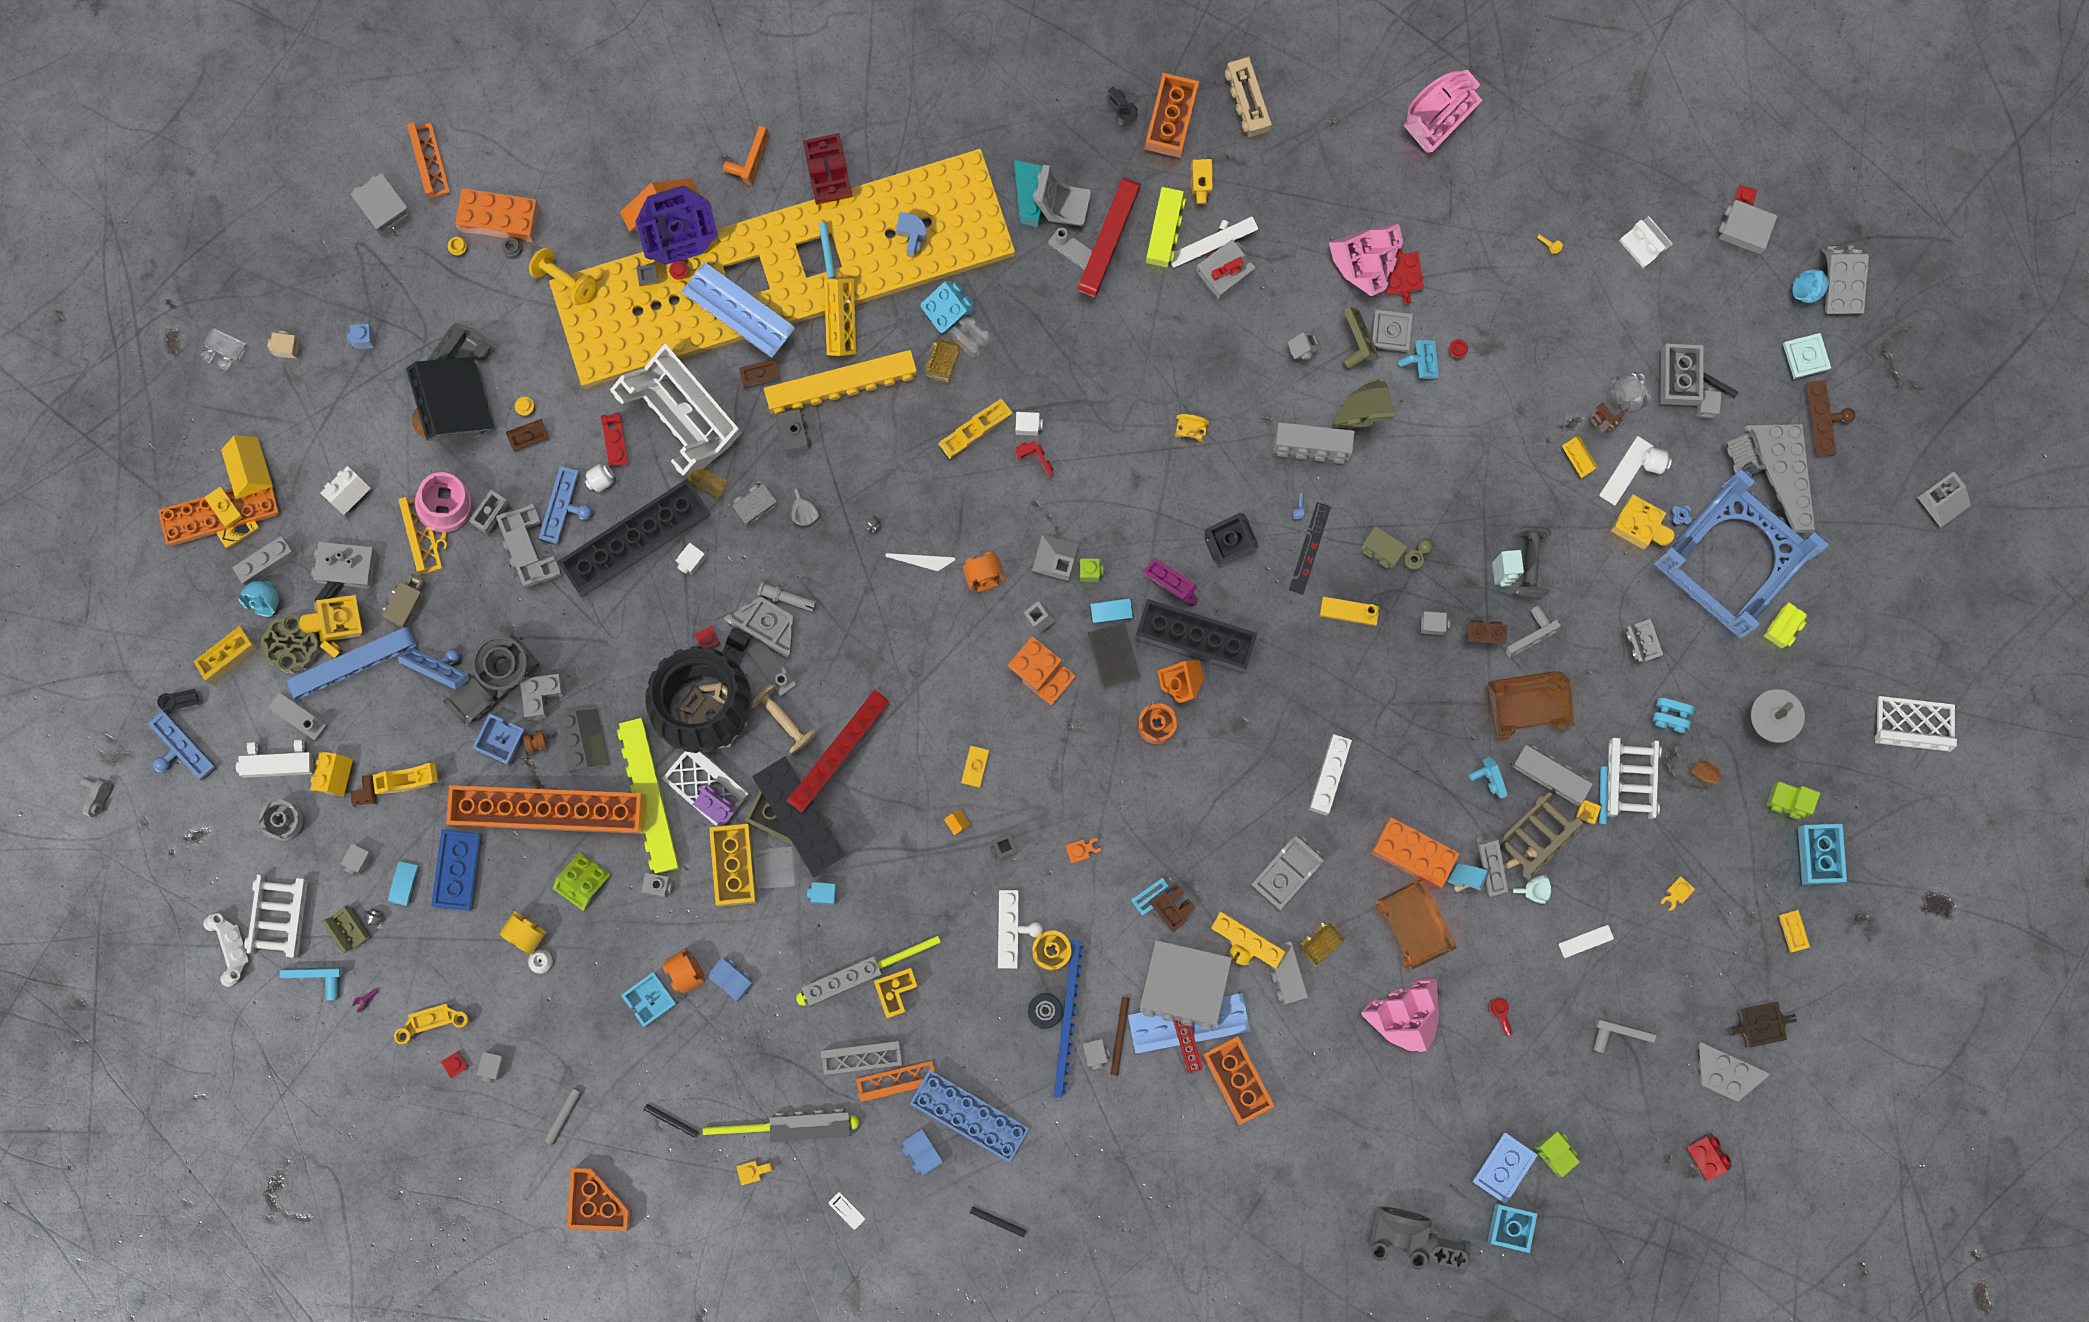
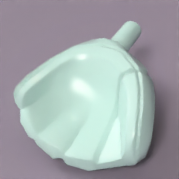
M1545 874L1532 878L1527 883L1526 888H1513V893H1526L1527 898L1540 904H1546L1547 900L1550 899L1552 891L1551 883Z

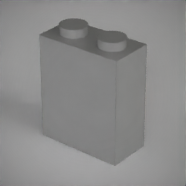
M382 173L372 176L369 182L357 186L353 193H351L353 199L379 234H382L411 214Z
M1735 200L1732 205L1728 204L1724 215L1727 217L1725 222L1722 221L1718 232H1721L1719 239L1761 255L1766 249L1778 215Z
M1233 239L1197 265L1195 270L1218 299L1255 271V263L1252 258L1247 257L1243 253L1242 246L1238 242L1235 243ZM1241 256L1244 264L1240 273L1234 276L1229 274L1216 281L1213 280L1211 276L1213 270Z

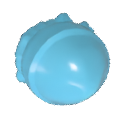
M1806 270L1800 274V277L1795 278L1792 286L1793 295L1796 299L1806 303L1816 302L1826 294L1829 279L1822 270Z

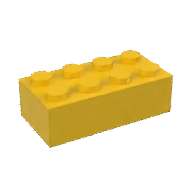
M750 825L710 827L716 906L724 907L757 903Z

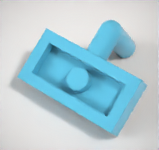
M1416 341L1417 355H1409L1398 361L1400 367L1417 362L1419 378H1439L1435 341Z
M1491 757L1483 759L1485 767L1469 774L1471 781L1486 775L1490 780L1488 786L1493 794L1496 793L1501 799L1508 796L1498 764Z

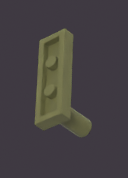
M1352 307L1344 310L1360 348L1344 359L1346 366L1352 368L1364 359L1373 362L1379 359L1360 310Z

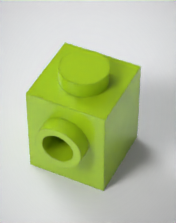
M1080 559V582H1099V576H1103V564H1099V559Z

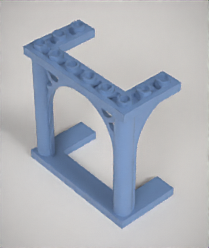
M1741 469L1722 485L1723 489L1674 545L1654 563L1740 639L1758 627L1760 623L1756 619L1800 568L1829 545L1821 534L1813 532L1805 539H1802L1800 533H1794L1793 529L1786 525V521L1782 517L1773 514L1768 505L1762 504L1757 500V496L1754 493L1747 491L1755 481L1749 472ZM1736 501L1740 502L1743 506L1741 514H1737L1734 511L1733 506ZM1727 506H1728V510H1729L1730 515H1725V514L1723 513V512L1727 511V509H1726ZM1747 510H1749L1750 513H1753L1752 517L1747 515ZM1729 519H1742L1759 526L1770 538L1775 552V563L1770 577L1736 616L1732 615L1679 569L1685 562V557L1705 534L1716 524ZM1777 534L1778 537L1782 538L1783 540H1776L1775 535ZM1781 544H1789L1792 547V551L1790 553H1783L1779 550V546ZM1780 557L1789 558L1787 561L1785 559L1783 564L1780 562Z

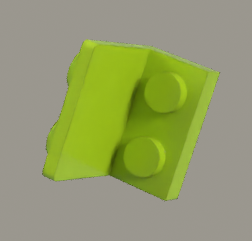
M578 853L557 876L552 889L584 911L588 907L592 896L609 878L610 873L582 853Z

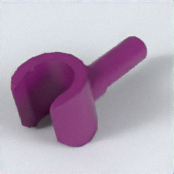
M373 989L363 998H355L352 1007L355 1004H360L361 1006L357 1009V1012H362L365 1003L378 991Z

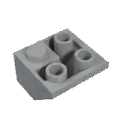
M1042 535L1032 571L1069 581L1079 544Z

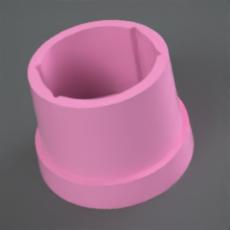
M445 472L434 473L426 477L420 484L415 498V511L418 519L424 526L436 532H451L459 529L468 521L473 509L472 496L467 487L457 477ZM440 488L451 490L449 499L438 497ZM438 506L448 507L449 512L448 514L436 513V508Z

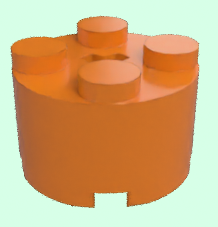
M994 551L986 552L979 558L970 557L966 559V564L962 568L969 589L972 592L973 589H977L980 592L998 586L997 582L999 580L1004 582L1006 579L999 556L995 555Z
M1162 703L1145 707L1138 719V732L1148 743L1160 745L1172 738L1177 728V719L1174 711ZM1157 720L1161 721L1160 725L1162 727H1154V722H1157Z
M688 948L667 958L665 963L662 964L667 975L670 974L673 980L671 981L673 989L683 994L705 983V979H701L704 976L703 971L696 958H691L688 955L691 952Z

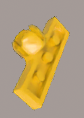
M1223 911L1219 913L1211 929L1232 942L1228 956L1232 960L1236 959L1237 964L1249 965L1252 958L1256 956L1277 969L1287 953L1283 948Z

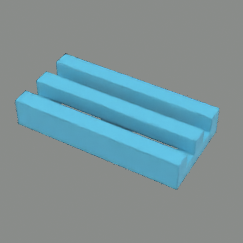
M1163 878L1131 900L1141 916L1153 909L1150 905L1142 910V906L1163 889L1169 893L1170 888ZM1160 884L1163 885L1161 889L1139 904L1137 903V900Z

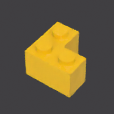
M909 968L874 981L886 1018L889 1019L906 1013L900 994L918 988L912 969Z

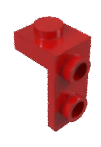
M1034 440L1028 444L1024 442L1016 447L1017 450L1014 451V455L1017 461L1035 453L1047 477H1052L1053 466L1049 460L1046 461L1043 457L1045 452L1040 444L1037 445Z

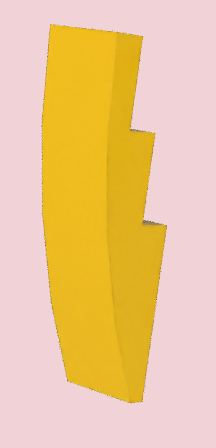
M1001 398L974 415L970 421L957 428L954 433L941 440L939 446L948 458L951 459L986 435L1013 413Z

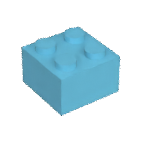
M1495 1204L1487 1243L1530 1253L1537 1213Z

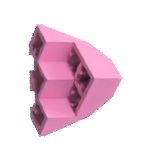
M1398 223L1346 235L1330 242L1329 246L1333 261L1343 276L1368 295L1374 296L1386 290L1389 283L1387 279L1389 273L1393 272L1397 261L1395 256L1398 249L1402 247L1403 238Z
M1418 979L1412 982V986L1405 990L1399 988L1388 993V997L1383 1000L1374 999L1370 1001L1361 1014L1389 1042L1409 1051H1427L1435 1040L1439 1021L1436 979Z

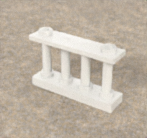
M1621 738L1610 739L1607 817H1615L1620 811L1649 812L1648 819L1656 818L1660 811V805L1657 803L1658 758L1661 757L1662 748L1659 746V741L1652 742L1651 747L1623 746V744H1620ZM1623 753L1650 755V766L1622 765L1620 763V755ZM1622 772L1650 774L1649 786L1622 784V782H1619V774H1622ZM1621 791L1649 793V805L1621 803V801H1618L1619 793Z
M257 875V878L253 881V891L255 893L249 937L245 939L246 953L255 954L256 948L282 950L286 953V957L298 958L308 880L296 878V882L293 884L265 882V876ZM264 890L292 892L294 894L293 902H290V904L262 901ZM261 909L287 911L291 914L290 922L260 921ZM258 929L286 931L289 933L288 941L281 943L257 940Z

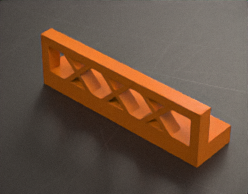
M414 122L408 123L407 127L427 197L431 199L450 194L432 123L416 126ZM429 129L430 135L428 139L420 138L419 131ZM428 145L435 149L431 158L424 154ZM432 163L437 164L440 168L436 175L429 172ZM436 181L443 182L445 189L435 192L433 186Z
M933 1061L856 1079L860 1102L918 1089L923 1078L917 1075L922 1067L930 1066V1070L935 1073ZM913 1069H918V1070L916 1071V1073H913L912 1071H910V1070H913ZM908 1071L914 1075L910 1082L903 1083L898 1080L902 1072ZM899 1073L896 1078L892 1076V1074ZM884 1076L894 1079L891 1087L885 1088L879 1084ZM879 1078L878 1082H875L872 1079ZM869 1080L876 1084L872 1091L863 1093L861 1082Z

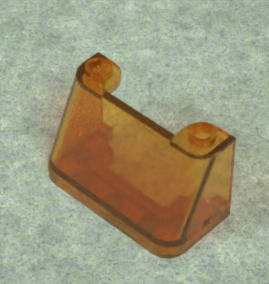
M1545 672L1494 680L1488 683L1496 733L1499 737L1509 738L1516 732L1515 729L1552 723L1558 729H1566L1574 725L1571 681L1563 672Z
M1422 878L1376 900V910L1380 916L1387 917L1404 951V957L1401 958L1406 968L1409 967L1410 971L1457 948Z

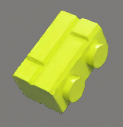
M1786 603L1763 636L1782 649L1787 645L1790 647L1796 639L1794 636L1796 631H1801L1807 623L1804 621L1807 614L1797 609L1791 603Z

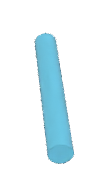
M824 222L819 224L827 277L828 279L835 278L827 224Z
M1602 766L1600 767L1601 808L1599 811V824L1607 825L1608 767Z

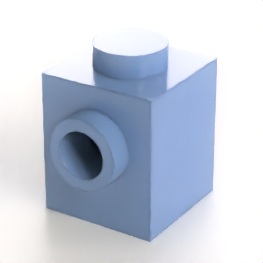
M369 324L350 325V331H347L348 343L354 349L374 348L372 327Z

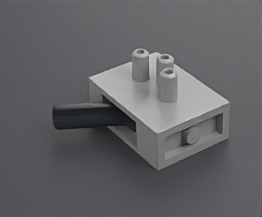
M318 542V547H315L314 550L316 564L312 567L311 575L317 583H324L326 585L314 601L330 599L340 585L371 588L376 550L373 547Z

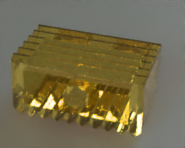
M938 338L937 343L933 342L930 353L933 354L931 360L927 359L924 370L927 371L926 376L949 383L960 345Z
M1322 923L1314 930L1316 934L1312 938L1308 936L1300 943L1302 947L1299 950L1315 967L1345 940L1330 923L1326 925Z

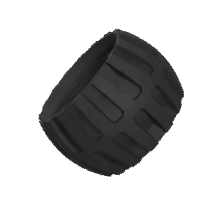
M691 646L690 649L686 650L679 649L667 659L661 660L657 670L653 671L649 678V687L646 689L645 694L649 720L660 737L675 748H681L690 753H698V750L705 753L714 752L716 748L726 747L732 743V739L736 735H740L745 727V721L749 719L751 712V690L748 680L742 669L732 658L725 656L716 649L707 648L706 650L701 646ZM706 676L716 678L727 685V699L724 706L712 719L702 723L687 724L671 716L670 705L672 697L677 689L688 680Z

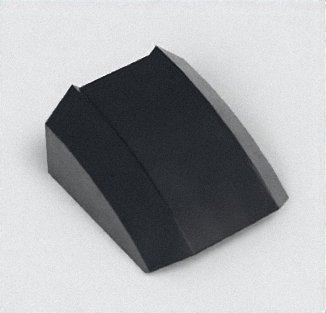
M1238 513L1205 529L1206 544L1213 560L1219 564L1259 548L1258 541L1244 513Z

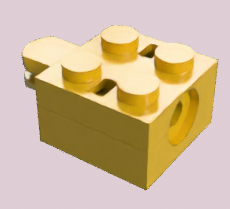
M1632 495L1627 500L1611 529V532L1643 550L1650 544L1651 540L1666 546L1674 539V531L1661 524L1666 512L1635 495Z
M356 595L316 600L314 604L316 613L302 615L298 623L300 630L304 633L319 631L321 642L359 637L362 634Z

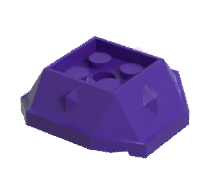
M685 185L647 196L635 221L645 258L665 265L702 254L718 236L709 200Z

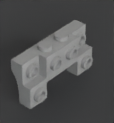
M534 504L496 516L505 538L502 540L503 546L506 551H510L512 556L509 557L512 568L516 567L524 588L562 576L554 556L539 561L527 529L541 524Z

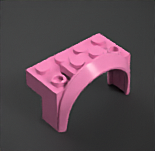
M1468 69L1453 71L1430 83L1412 101L1408 109L1407 122L1403 126L1426 153L1433 152L1483 101L1474 91L1480 86L1479 82ZM1442 88H1444V89L1450 94L1451 99H1450V98L1448 97V95L1443 91ZM1449 104V106L1432 123H1430L1435 118V116Z

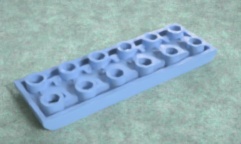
M707 263L702 264L681 291L682 294L771 358L774 357L795 329L789 322Z
M1243 993L1223 997L1216 1029L1208 1031L1201 1029L1199 1025L1193 1024L1191 1026L1195 1042L1250 1032ZM1143 1012L1128 1015L1135 1054L1180 1045L1174 1022L1165 1021L1162 1017L1156 1015L1154 1017H1147L1143 1015Z

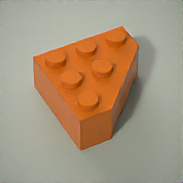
M693 179L651 182L620 211L629 232L637 231L635 221L647 196L683 185L700 194Z
M571 1168L567 1229L630 1230L631 1210L602 1177L591 1168Z

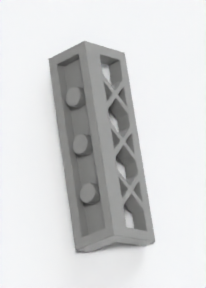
M899 1041L821 1051L824 1075L902 1065ZM896 1050L898 1062L889 1063L883 1058L888 1051ZM877 1052H884V1053L882 1054V1056H880ZM869 1053H874L879 1057L875 1065H869L864 1061ZM861 1054H865L862 1059L858 1056ZM854 1055L860 1061L855 1067L850 1068L844 1062L849 1056ZM838 1057H845V1058L843 1059V1061H841ZM835 1058L840 1064L835 1070H828L826 1059ZM881 1060L886 1062L883 1064H878ZM863 1062V1063L866 1064L867 1066H859V1065ZM842 1065H844V1066L847 1067V1068L839 1069Z

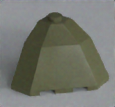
M1379 379L1368 380L1367 384L1349 394L1332 428L1351 430V428L1370 427L1373 422L1392 421L1394 410L1386 382L1379 381Z

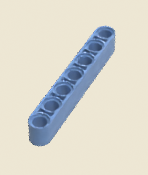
M405 627L288 679L286 683L293 699L298 700L404 653L410 648L416 647L417 644L410 628Z

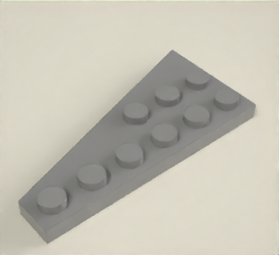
M1746 425L1744 428L1746 433H1753L1766 467L1764 471L1777 492L1776 496L1785 509V515L1794 533L1814 532L1815 526L1803 425Z

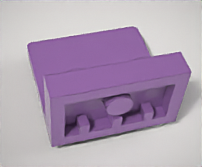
M713 785L700 786L698 790L701 793L692 805L720 826H726L738 810L734 806L736 803L727 796L725 798L719 795L720 791Z

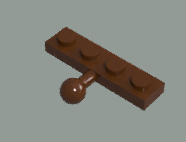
M1826 380L1807 382L1806 389L1816 457L1836 455L1832 421L1842 420L1845 423H1850L1856 417L1855 411L1851 408H1845L1840 413L1831 414Z

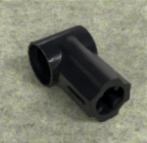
M196 689L172 694L164 693L158 697L157 705L164 712L173 713L176 710L199 706V697ZM167 699H172L171 706L165 708L164 702Z

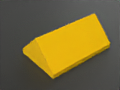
M233 435L221 451L235 498L239 499L273 487L259 438Z
M238 626L193 662L203 679L213 685L254 653L258 647L243 628Z

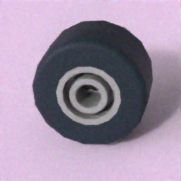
M1038 994L1029 1003V1019L1038 1028H1052L1062 1018V1004L1052 994Z

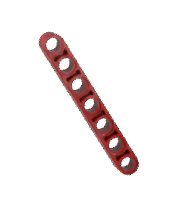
M1122 178L1077 291L1092 297L1097 296L1137 198L1141 183Z

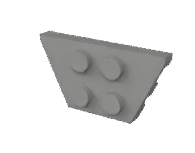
M760 596L753 600L751 604L744 605L737 612L725 617L726 622L785 657H789L793 615Z
M1702 1042L1698 1043L1700 1055L1699 1069L1701 1070L1700 1086L1735 1102H1739L1770 1074Z

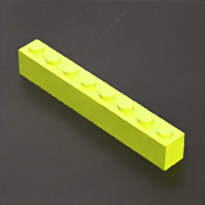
M639 718L619 723L620 729H617L619 740H623L624 748H621L624 759H628L629 764L626 767L628 777H632L633 785H630L632 793L646 795L644 833L646 834L647 841H644L646 852H650L651 860H648L650 870L654 871L656 875L679 870L644 720Z

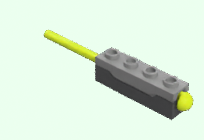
M935 936L876 962L874 956L802 987L804 994L801 991L797 994V1003L806 1006L807 1001L811 1007L882 976L880 969L937 945L941 941L938 936Z
M834 1109L833 1114H825V1110L813 1111V1115H806L805 1111L794 1112V1116L786 1117V1113H774V1117L770 1118V1122L767 1124L703 1127V1135L770 1131L771 1142L851 1136L850 1127H852V1130L857 1129L859 1119L855 1115H849V1112L845 1113V1109Z

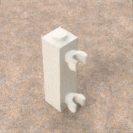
M294 740L295 753L258 755V744L249 742L247 743L248 756H239V761L236 762V771L243 778L314 774L313 754L309 752L304 753L305 741Z

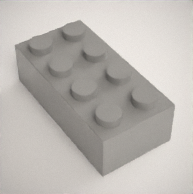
M1278 422L1274 434L1273 453H1276L1279 457L1293 455L1297 459L1311 457L1315 458L1314 460L1326 461L1328 459L1333 460L1334 463L1343 464L1345 461L1348 462L1352 454L1354 431Z

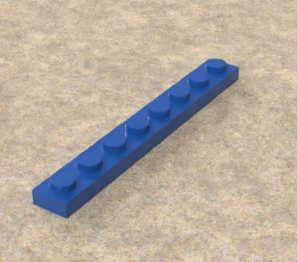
M1072 940L1053 1096L1062 1098V1094H1066L1067 1082H1064V1075H1068L1070 1063L1066 1062L1067 1055H1071L1072 1043H1068L1069 1035H1073L1074 1031L1071 1016L1076 1014L1077 1004H1073L1074 996H1078L1079 985L1075 983L1076 976L1080 977L1081 965H1078V958L1082 957L1084 947L1080 945L1078 940Z

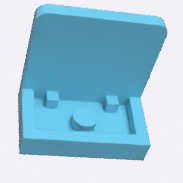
M955 280L942 283L921 303L922 310L940 333H945L962 316L970 315L977 310L972 299L965 295L962 291V286Z

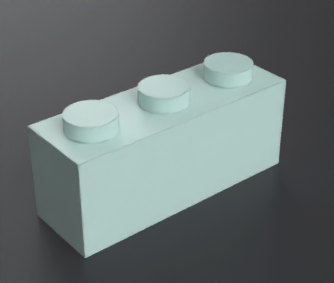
M1521 550L1501 552L1492 562L1495 585H1501V587L1512 586V583H1515L1524 573Z

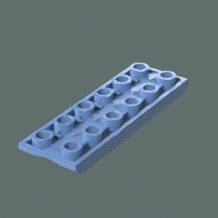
M928 1070L909 1103L1009 1163L1029 1130L1028 1127L931 1070Z

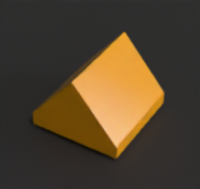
M960 809L944 819L954 836L971 825Z

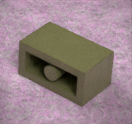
M1376 526L1361 546L1365 555L1370 558L1375 557L1382 566L1392 569L1407 548V546Z

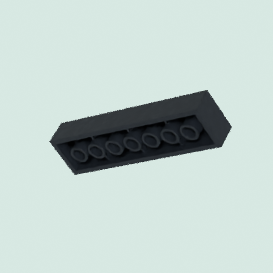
M687 478L557 562L578 594L582 597L710 515Z

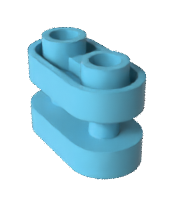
M1658 698L1656 706L1661 708V712L1654 713L1653 721L1656 722L1655 725L1662 728L1670 726L1674 728V731L1685 733L1686 730L1689 731L1692 722L1687 720V716H1694L1695 707L1666 698ZM1672 711L1675 713H1679L1680 715L1679 717H1675L1668 715V712Z

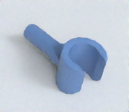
M1299 493L1298 508H1293L1294 519H1301L1304 516V493Z

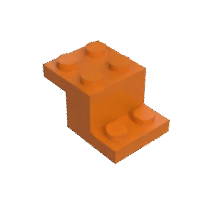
M1033 636L1007 665V667L1022 678V683L1050 706L1056 702L1076 678L1072 672L1061 664L1062 660Z

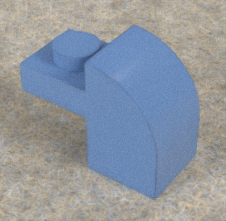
M900 212L896 235L909 238L906 252L907 256L914 258L915 253L920 250L921 241L926 242V228L922 220L917 216Z

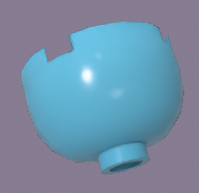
M266 580L250 582L242 589L238 597L240 603L246 609L251 607L256 610L255 614L264 617L272 616L279 604V595L271 582Z

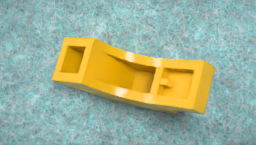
M427 763L410 769L384 771L373 775L375 794L397 793L431 786L432 783L438 782L436 764Z

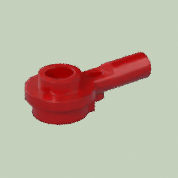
M1495 998L1490 1002L1489 1010L1492 1015L1499 1017L1505 1035H1512L1513 1032L1506 1016L1509 1005L1505 999Z

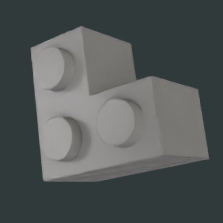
M559 674L526 678L520 681L524 716L527 720L547 718L545 699L564 696L562 677Z

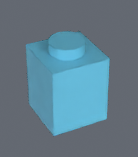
M812 882V887H808L807 898H811L810 902L835 905L836 884Z

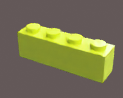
M1165 187L1161 188L1146 263L1168 267V263L1173 262L1175 251H1171L1172 244L1176 245L1178 233H1175L1176 226L1180 227L1182 220L1179 211L1184 209L1186 198H1182L1184 191Z

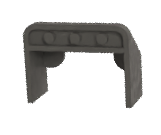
M455 323L450 326L426 361L463 357L483 358L488 353V348L497 350L498 346L476 329Z

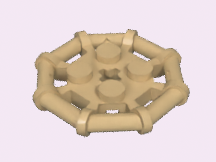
M721 681L712 684L693 685L691 691L676 708L679 721L687 723L686 713L692 714L693 724L705 722L708 719V712L712 713L715 711L717 714L722 710L725 701L720 698V694L722 692L727 696V686ZM715 691V696H702L703 692ZM697 696L699 701L693 708L688 707Z

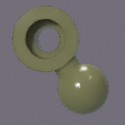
M1422 539L1418 543L1417 551L1412 550L1406 554L1404 562L1409 569L1417 570L1423 565V555L1430 553L1433 549L1432 541ZM1411 557H1417L1418 562L1412 563Z

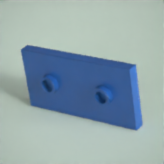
M441 830L431 907L471 911L481 833Z

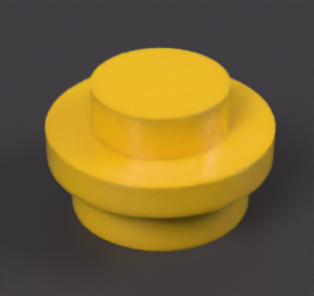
M454 237L448 242V250L451 254L459 256L465 253L467 243L463 238Z
M521 397L515 403V410L518 414L527 416L533 412L534 403L528 397Z

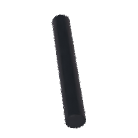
M1703 372V381L1733 398L1737 396L1738 391Z
M646 1104L643 1110L694 1139L699 1133L649 1104Z
M973 1206L969 1213L1023 1238L1027 1231Z

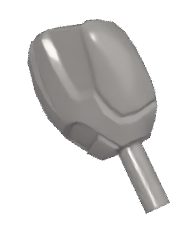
M795 489L794 492L797 500L794 501L792 506V521L801 526L810 525L819 518L820 513L813 502L801 498L799 489Z

